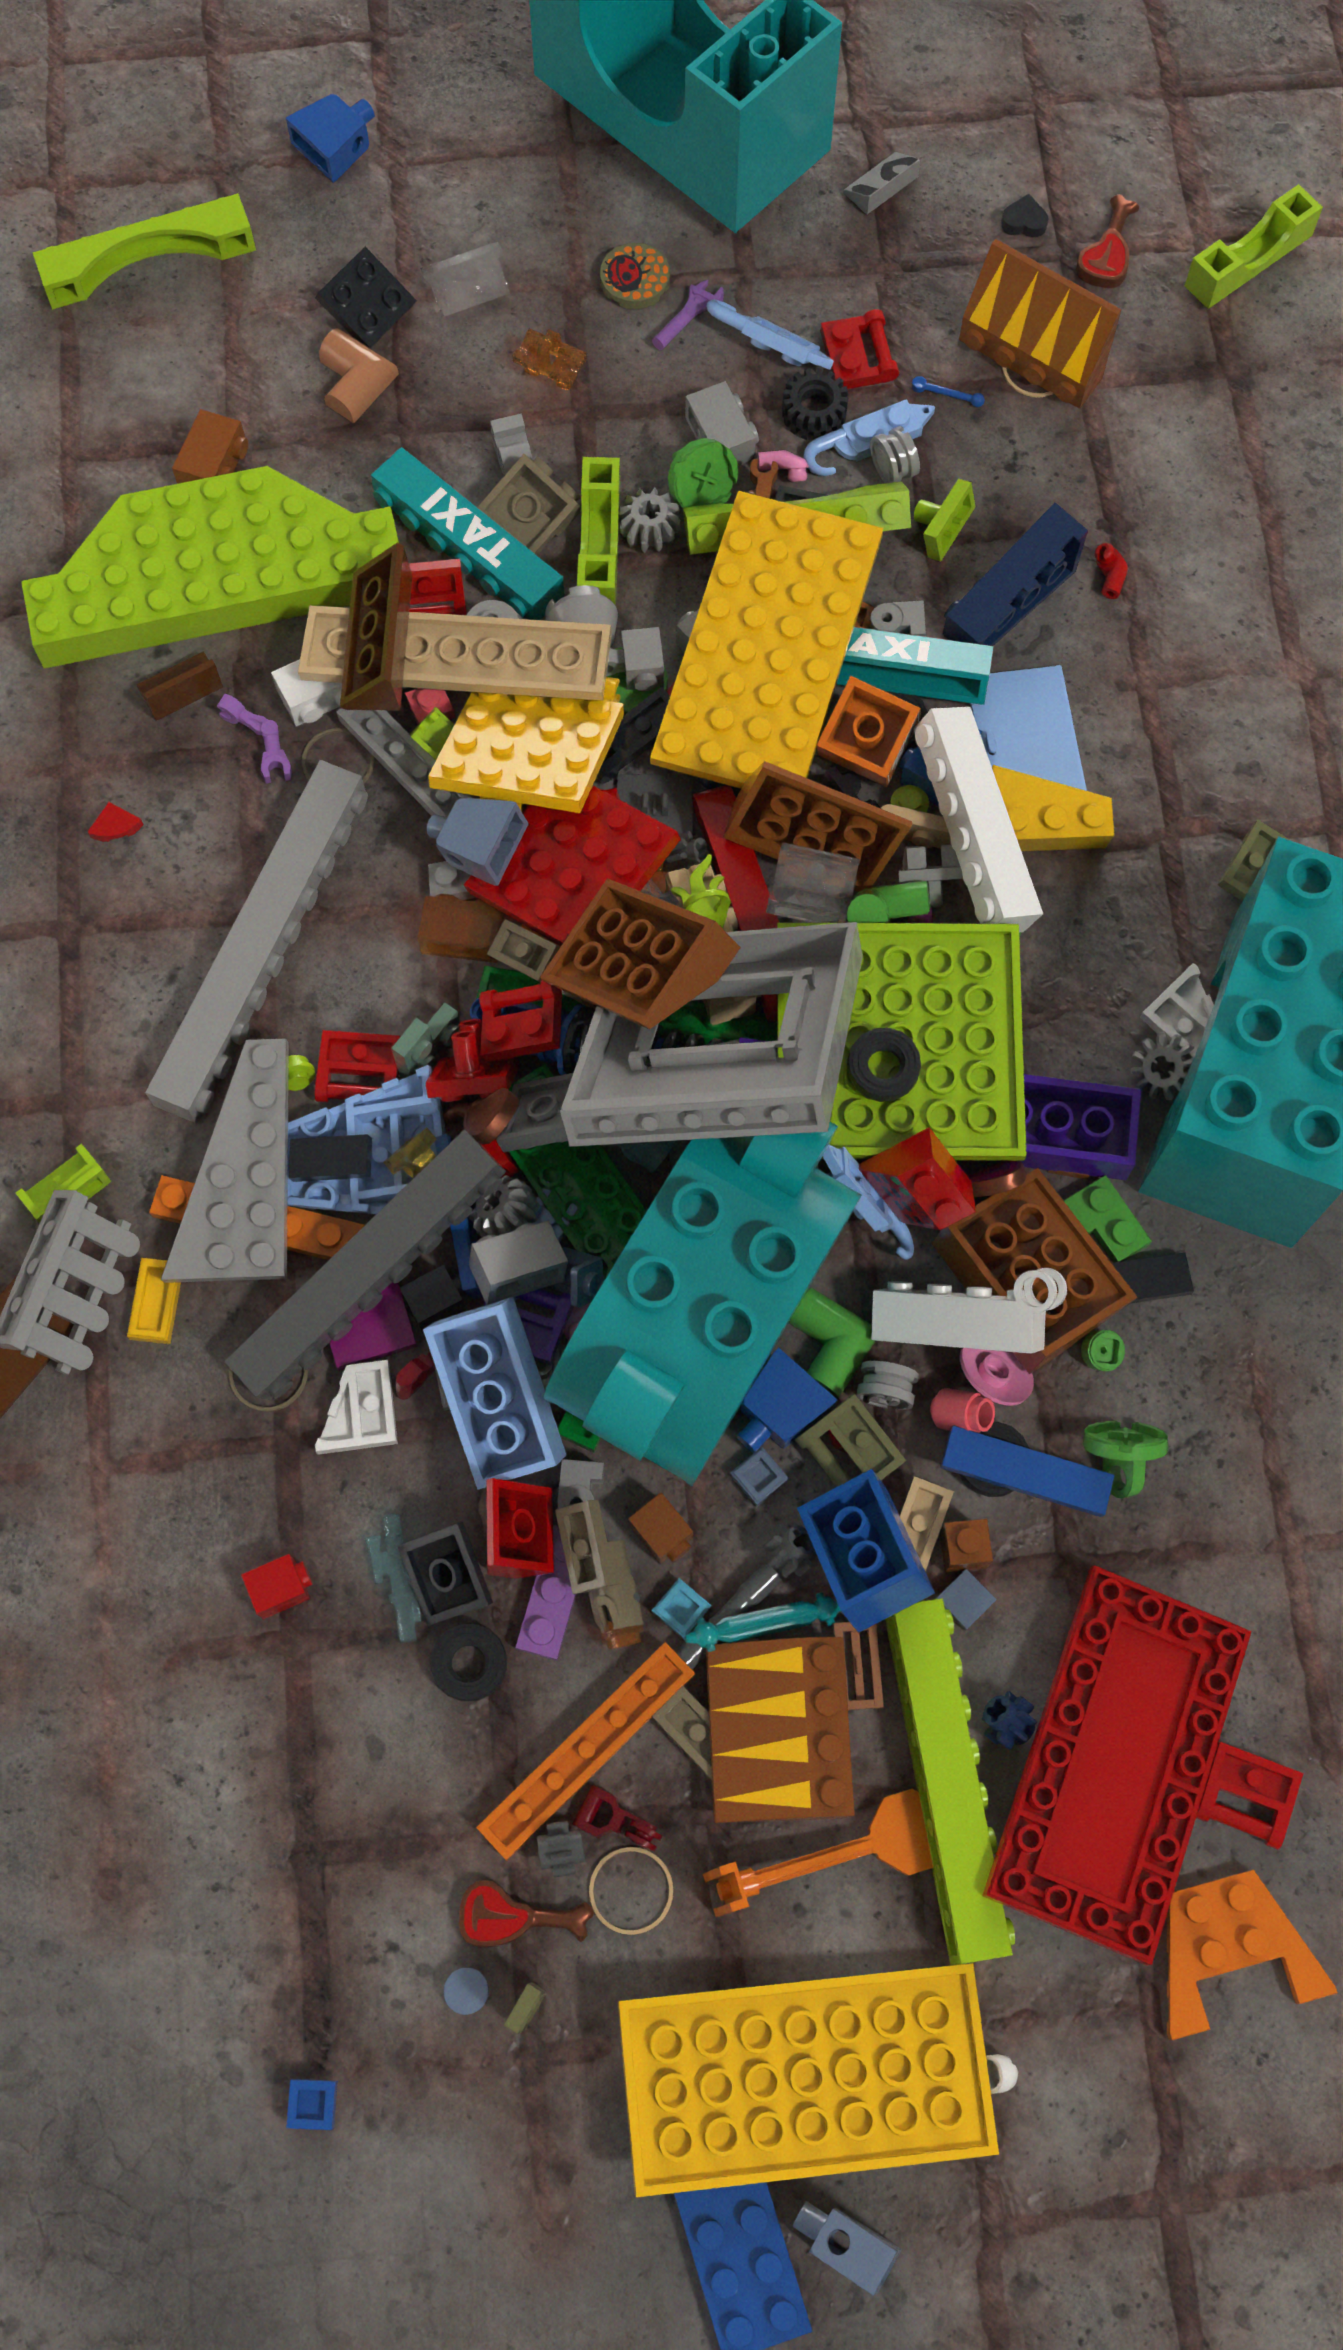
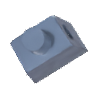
M460 798L455 802L448 817L436 814L431 816L427 824V834L430 838L436 839V847L451 866L487 883L498 886L529 823L516 802Z
M806 2201L793 2224L794 2228L815 2241L810 2253L873 2296L880 2292L902 2250L838 2208H833L830 2214L827 2215ZM838 2230L850 2239V2246L845 2253L833 2244V2237Z

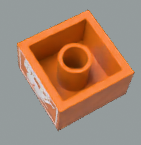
M850 676L816 745L818 755L887 787L914 733L913 729L921 719V708Z

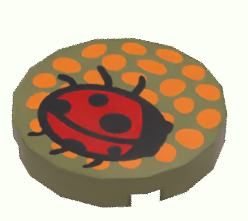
M627 243L615 247L606 254L600 266V285L605 296L610 301L612 298L619 303V306L626 309H643L655 305L660 301V296L669 289L670 266L666 257L655 247L644 243Z

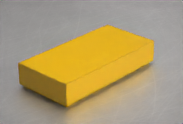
M141 1258L127 1333L129 1340L163 1344L171 1343L181 1282L164 1283L161 1280L167 1260Z

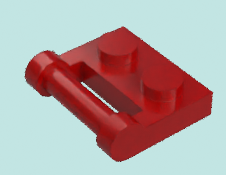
M873 309L866 312L863 316L821 323L820 333L826 356L834 360L830 371L835 373L834 381L840 377L844 381L843 387L847 386V389L886 383L895 380L899 376L897 362L892 360L885 335L884 326L886 321L882 310ZM861 334H871L878 360L877 366L869 367Z
M460 559L409 563L412 572L410 605L454 601L452 604L411 607L409 612L467 615Z
M542 980L541 984L499 993L494 989L481 992L479 1001L483 1015L480 1056L487 1062L560 1048L561 989ZM543 1000L542 1008L501 1016V1008Z
M322 1030L315 1083V1101L328 1103L329 1099L345 1100L359 1093L365 1095L382 1088L380 1086L331 1083V1074L384 1077V1083L395 1078L399 1079L398 1068L391 1048L401 1036Z
M1219 1742L1196 1818L1204 1822H1208L1211 1819L1265 1840V1845L1279 1850L1285 1839L1304 1773ZM1219 1790L1274 1811L1271 1823L1216 1803Z

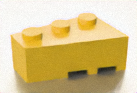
M996 765L992 766L1021 851L1106 848L1114 837L1112 798Z

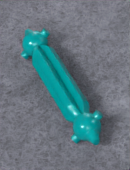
M820 1592L816 1594L817 1600L814 1604L804 1601L726 1617L716 1625L706 1622L704 1618H700L697 1620L698 1625L694 1631L685 1636L686 1643H694L702 1648H707L708 1652H712L716 1649L715 1644L718 1640L732 1643L809 1626L816 1619L826 1622L828 1626H831L835 1623L834 1618L841 1610L836 1600L824 1596V1593Z

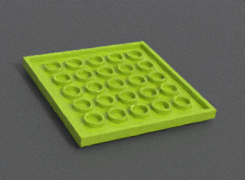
M777 923V928L836 923ZM857 923L863 958L830 1122L837 1125L838 1128L829 1145L838 1149L844 1146L854 1159L868 1160L930 1127L955 1160L1024 1161L1026 1158L1019 924ZM789 993L777 994V1041ZM891 1028L901 1031L913 1040L920 1053L921 1070L917 1083L908 1094L895 1101L879 1102L866 1098L855 1089L848 1077L847 1059L851 1046L862 1034L872 1029ZM782 1047L777 1048V1056L779 1058H784ZM878 1051L869 1058L868 1067L876 1077L889 1079L898 1073L900 1063L893 1053Z

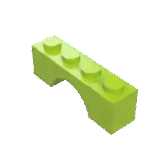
M1299 184L1272 202L1263 218L1242 239L1229 246H1226L1219 239L1193 257L1184 286L1207 309L1211 308L1312 237L1323 207Z
M583 457L580 554H578L577 586L598 587L600 594L608 599L610 598L616 606L621 484L620 458Z

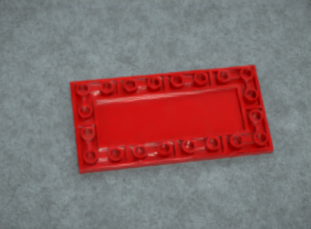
M1096 1565L1090 1567L982 1896L1144 1965H1152L1252 1631Z

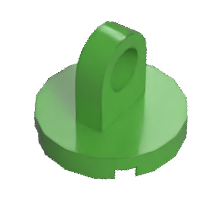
M701 438L689 442L685 447L672 454L673 461L668 474V486L675 503L684 508L726 503L732 495L730 490L733 483L736 484L738 479L737 460L729 448L715 439Z
M1103 1421L1091 1424L1084 1430L1083 1447L1086 1451L1103 1457V1471L1115 1475L1110 1494L1121 1499L1139 1494L1144 1486L1146 1461L1155 1460L1167 1454L1168 1435L1162 1429L1139 1422L1132 1423L1131 1429H1128V1427L1120 1428L1121 1422ZM1121 1468L1126 1475V1485L1121 1478Z

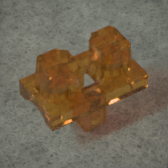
M529 328L522 344L515 350L512 358L514 363L524 367L526 373L535 377L538 375L547 376L554 379L556 386L569 390L587 360V352L561 342V334L548 329L546 335ZM550 354L556 356V359L552 365L550 362Z

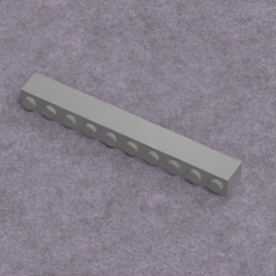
M319 760L145 1092L153 1106L193 1123H197L201 1113L205 1114L210 1109L214 1099L213 1090L219 1078L224 1079L228 1074L232 1064L231 1055L236 1045H241L245 1041L249 1032L248 1022L254 1010L259 1011L263 1006L267 995L266 987L271 977L275 978L280 973L284 963L283 954L288 944H294L301 930L300 921L305 911H311L318 897L317 888L322 878L326 879L331 874L335 863L334 855L339 845L344 846L347 843L351 833L350 824L355 814H361L366 806L368 793L365 790L361 775Z

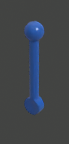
M917 376L912 380V389L918 393L927 390L971 402L974 407H981L985 402V398L981 393L971 395L926 383V379L922 376Z

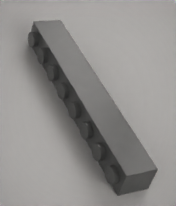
M463 1130L224 1362L255 1397L270 1400L272 1397L277 1399L284 1395L293 1385L291 1379L301 1369L307 1370L314 1366L323 1355L321 1350L331 1340L338 1341L344 1337L353 1326L351 1321L361 1311L368 1312L374 1308L383 1297L381 1292L391 1282L395 1284L404 1279L412 1270L410 1264L421 1253L426 1255L433 1251L442 1241L440 1235L450 1225L456 1226L463 1222L472 1211L470 1206L480 1196L486 1197L499 1187L502 1182L500 1177L506 1170L470 1133Z

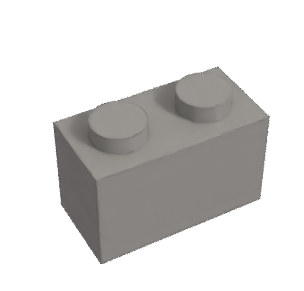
M726 381L686 396L685 418L697 440L701 438L717 440L732 451L738 466L755 459V444L759 442L756 427L752 421L747 422L743 415L744 409L737 393L732 394Z
M549 1220L538 1224L526 1223L519 1226L515 1231L499 1236L494 1234L484 1236L472 1244L469 1267L487 1305L563 1282L568 1263Z

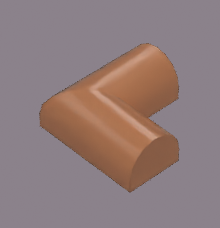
M338 328L330 331L321 344L319 351L320 362L342 376L325 395V404L352 423H355L399 375L398 368L395 364Z

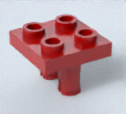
M468 1019L461 1021L458 1024L459 1032L451 1036L454 1057L440 1058L426 1081L428 1098L440 1097L441 1101L452 1102L464 1098V1095L480 1094L481 1098H486L500 1088L509 1090L520 1068L519 1056L487 1062L480 1056L482 1020Z

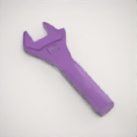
M708 280L700 282L696 286L691 284L689 299L685 307L652 339L653 345L658 350H663L696 315L707 310L706 305L708 301L715 299L723 302V288L720 287L717 293L713 295L705 291V288L708 286Z

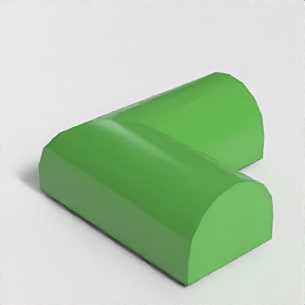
M927 881L862 889L856 893L848 907V922L887 923L891 918L928 914L931 909Z
M811 1287L794 1312L790 1324L823 1344L807 1373L839 1400L876 1340H871L872 1324Z

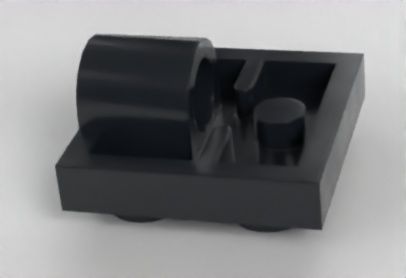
M366 246L315 297L353 338L370 349L417 302Z

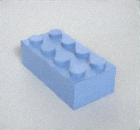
M510 1297L444 1318L424 1328L423 1331L477 1490L486 1487V1479L511 1480L557 1466L567 1454L550 1404L543 1398L545 1389L514 1298Z

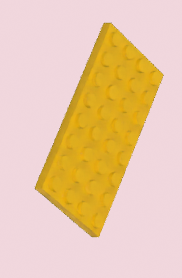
M738 491L650 756L651 765L740 789L764 761L802 777H808L817 748L816 745L823 729L882 540L884 528Z
M973 1963L617 2001L635 2197L999 2155Z

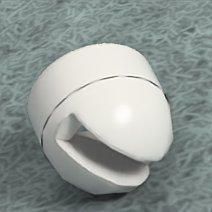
M1000 2054L987 2055L986 2061L991 2094L1004 2093L1012 2089L1017 2082L1018 2070L1012 2064L1011 2059Z

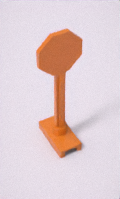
M909 1789L882 1798L868 1827L869 1833L865 1837L756 1871L752 1868L738 1871L736 1862H732L704 1873L705 1883L718 1879L719 1882L716 1883L717 1892L721 1901H725V1905L713 1909L715 1917L749 1907L747 1898L758 1895L761 1888L869 1854H875L878 1860L906 1876L933 1868L919 1792Z

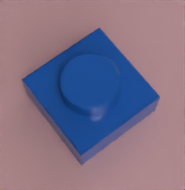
M291 2079L286 2128L333 2130L338 2081Z

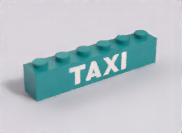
M403 447L398 449L371 474L374 489L373 496L382 508L391 506V510L399 515L403 524L411 531L417 530L425 536L427 542L435 551L439 553L443 551L452 559H460L462 573L473 575L479 580L481 586L488 594L499 596L522 618L541 620L545 616V610L550 600L553 599L556 603L565 597L562 575Z
M854 627L837 684L846 686L850 676H853L883 691L984 705L994 646Z

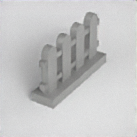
M54 1190L0 1315V1347L3 1349L20 1350V1354L28 1358H34L37 1352L58 1362L56 1371L69 1375L71 1369L85 1370L91 1366L93 1353L89 1347L82 1344V1341L87 1331L101 1332L107 1327L109 1323L108 1313L97 1305L102 1293L117 1294L123 1289L124 1277L121 1272L113 1267L118 1256H134L139 1251L140 1241L135 1234L129 1231L131 1223L118 1219L117 1223L114 1224L95 1214L98 1206L87 1202V1196L75 1190ZM84 1238L105 1249L101 1261L79 1251ZM68 1276L90 1286L85 1299L63 1289ZM52 1314L74 1324L69 1338L47 1328Z

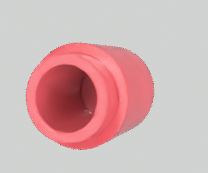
M944 1388L933 1398L930 1413L934 1424L939 1429L950 1431L952 1426H956L967 1431L980 1433L991 1428L995 1418V1407L992 1400L986 1398L981 1393Z

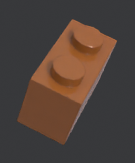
M200 409L172 467L177 484L233 473L239 459L243 460L248 450V439L245 438L241 421Z

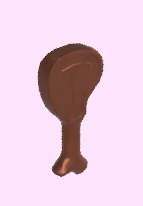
M500 1088L485 1099H477L472 1103L468 1102V1097L464 1095V1098L450 1103L443 1112V1120L447 1124H454L463 1117L464 1129L479 1143L489 1144L500 1135L510 1122L519 1105V1099L506 1088Z

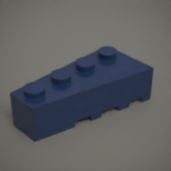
M1054 503L1006 554L974 584L972 589L961 600L958 599L949 606L944 614L946 620L943 635L952 641L994 646L1076 572L1088 530L1057 503Z

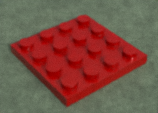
M593 785L581 813L527 805L522 813L529 824L499 885H492L471 875L464 883V886L468 893L555 944L562 946L607 878L641 891L681 838L675 829Z

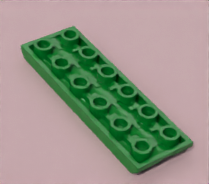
M544 1064L513 1083L509 1091H512L515 1084L554 1076L547 1065ZM565 1141L534 1146L528 1149L507 1151L528 1185L543 1202V1206L550 1212L556 1221V1225H559L563 1231V1236L573 1250L603 1258V1277L605 1281L647 1211L601 1145L570 1147L569 1142ZM543 1188L551 1190V1193L549 1194L548 1198L543 1192ZM572 1203L577 1207L574 1216L566 1213ZM562 1217L570 1223L568 1227L562 1220Z

